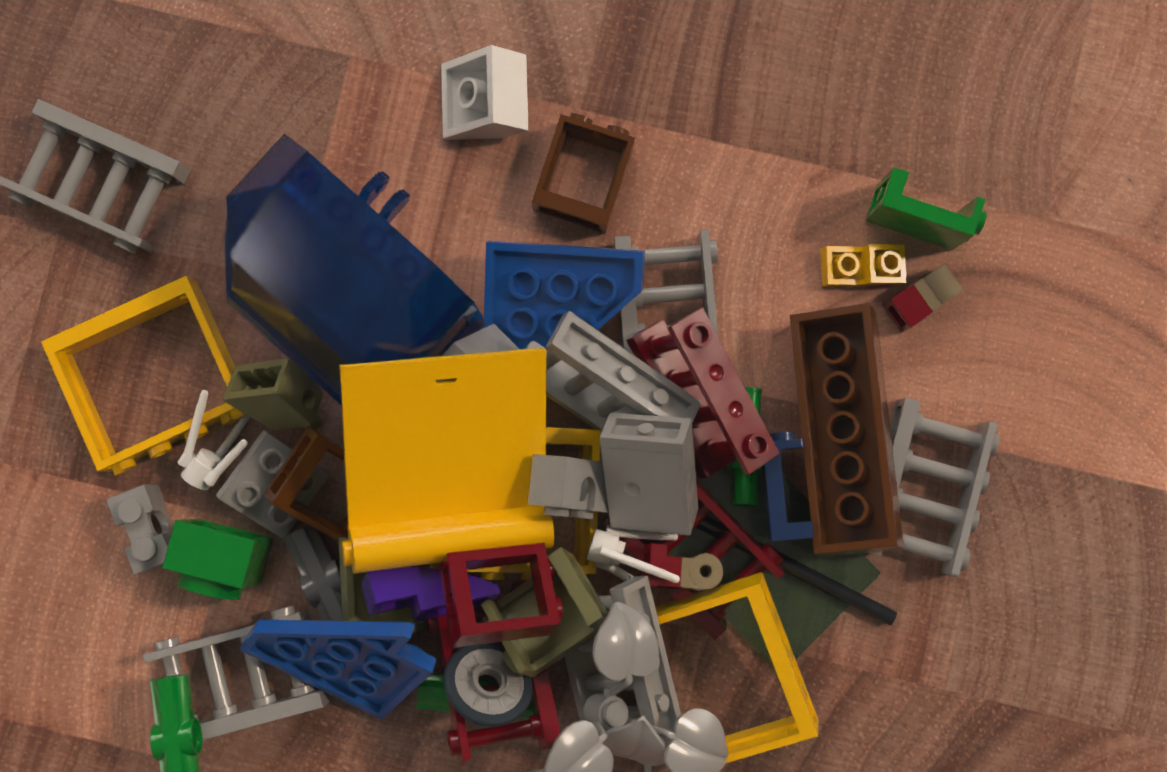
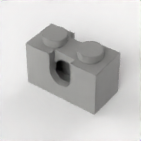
M533 454L528 504L544 506L545 515L593 519L594 511L609 513L603 462L565 456Z
M141 485L106 499L115 525L125 526L131 542V546L124 548L133 574L147 573L161 568L174 525L159 485ZM151 514H154L160 523L162 533L159 535L153 527Z

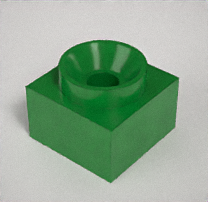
M199 518L175 520L162 568L179 572L176 585L182 589L220 599L240 600L244 588L261 584L273 538Z

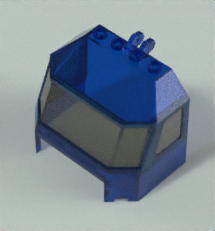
M283 134L226 196L227 220L224 242L226 303L285 356L293 360L314 382L342 406L340 365L439 357L454 342L479 331L483 326L484 318L475 302L389 224L409 201L410 195L404 189L394 193L378 214L369 205L387 187L390 177L382 171L375 174L362 188L358 196L306 149L286 134Z

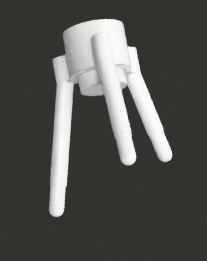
M202 390L200 393L186 446L177 462L185 467L181 477L190 485L201 490H208L210 486L213 487L219 476L247 446V441L243 439L224 457L251 419L250 416L244 414L245 417L240 419L215 453L204 448L200 449L198 453H193L209 394L206 390Z
M609 524L607 525L606 532L599 529L595 530L586 558L595 562L594 567L606 570L624 581L635 576L619 568V563L674 583L680 581V577L676 574L623 554L626 542L619 540L620 537L676 541L678 539L677 534L611 528Z

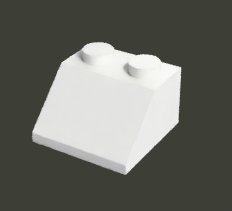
M490 45L441 64L443 139H500L528 131L526 54Z

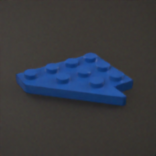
M487 241L483 328L495 324L520 350L525 349L531 341H535L545 348L561 317L568 311L596 330H599L643 291L645 250Z
M258 620L246 635L239 649L381 720L433 672L437 660L424 653L420 647L407 644L415 627L410 622Z

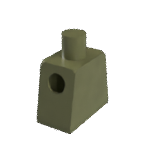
M290 358L235 366L223 397V401L274 430L299 427L306 430L308 426L317 430L323 422V414L318 411L323 397V390Z

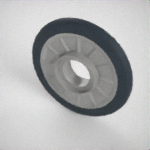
M494 642L462 646L450 657L445 667L444 689L450 704L462 717L477 725L486 727L507 725L518 719L526 711L532 698V678L519 672L514 673L509 668L502 655V652L506 650L502 644ZM484 674L493 676L499 684V689L494 692L485 691L480 687L478 677Z

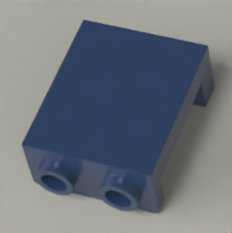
M794 432L771 433L770 436L779 454L762 465L768 538L771 541L814 538L812 521L807 519L787 521L780 452L782 450H794L805 447L804 439H795Z

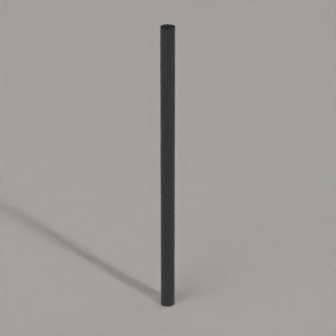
M709 516L696 526V528L716 538H720L728 530L725 524ZM741 541L734 545V547L757 558ZM780 553L784 558L780 564L783 566L785 573L889 626L894 623L897 611Z

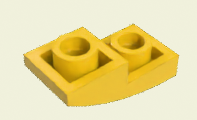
M905 245L825 246L820 249L822 287L881 286L906 283Z

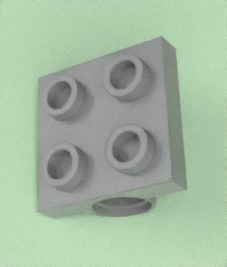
M263 430L216 494L219 500L281 538L289 533L298 519L272 505L264 493L293 448ZM317 465L295 500L308 506L330 474Z

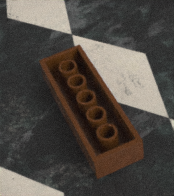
M870 303L790 315L802 439H804L805 444L803 449L810 516L813 525L814 554L827 557L904 549L877 313Z

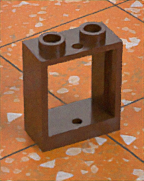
M572 113L570 117L561 114L532 200L533 210L606 233L634 149L635 137L629 136V131L619 126L608 125L606 129L594 125L590 118L581 114ZM567 136L621 153L603 208L549 192Z
M308 426L264 494L272 505L339 542V537H348L347 515L339 525L295 500L297 494L326 451L344 461L343 446Z

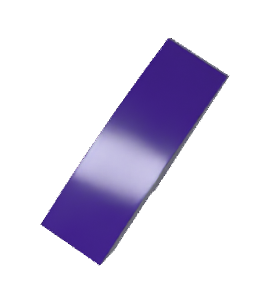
M403 567L367 572L361 584L369 616L407 607L410 608L413 623L447 615L439 569ZM468 575L474 609L482 607L481 603L487 599L495 601L500 594L497 584Z

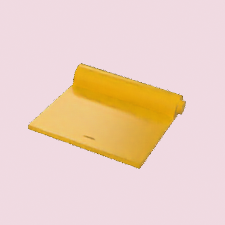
M545 348L340 365L348 540L341 541L344 566H351L353 573L356 574L441 563L446 554L451 552L545 543L546 549L553 548L554 526L551 515L544 514V506L528 504L533 454L546 455Z

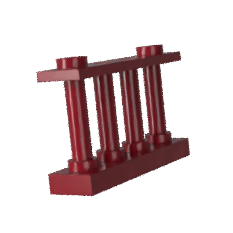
M703 307L667 327L664 320L657 321L626 340L635 357L702 402L692 423L695 468L699 472V478H708L733 461L735 457L745 475L751 474L779 454Z
M695 468L696 476H697V475L699 474V472H698V470ZM696 479L697 497L700 501L698 502V512L692 530L711 512L728 528L704 553L714 555L720 560L735 544L741 541L757 558L733 581L760 572L764 573L768 569L780 579L784 575V568L780 564L784 560L781 554L768 542L762 546ZM610 517L602 524L605 528H607L608 524L610 525ZM677 534L678 539L676 541L653 540L651 543L667 545V556H670L669 552L687 535ZM619 537L620 541L626 542L625 549L635 559L643 561L644 546L651 543L647 539ZM665 589L675 600L698 593V591ZM734 601L691 614V616L716 640L726 630L727 621L723 617L727 614L725 610Z
M527 580L513 582L509 592ZM482 607L474 609L476 622L483 621V617L486 616ZM447 615L426 620L429 634L436 633L443 677L447 662L458 650H452ZM548 669L532 678L533 693L530 703L533 715H529L528 720L467 732L464 717L452 707L448 700L453 730L447 731V741L451 757L458 755L459 766L468 765L472 759L471 748L531 737L532 740H538L540 750L552 748L553 743L561 732ZM499 684L481 686V688L488 692H494L499 689Z

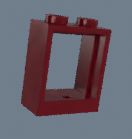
M545 543L451 552L446 554L439 565L452 648L548 636L561 624L563 606L560 597L555 596L552 581L555 577V568L547 557ZM529 563L539 616L476 623L467 569Z

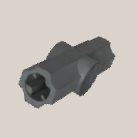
M307 525L283 537L301 574L299 577L300 585L310 605L318 609L323 621H342L340 562L338 559L333 558L321 531Z

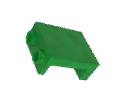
M894 167L877 184L865 219L867 222L953 250L962 243L968 242L975 234L979 235L987 218V212L982 211L986 199L977 196L955 213L904 196L902 193L909 172Z

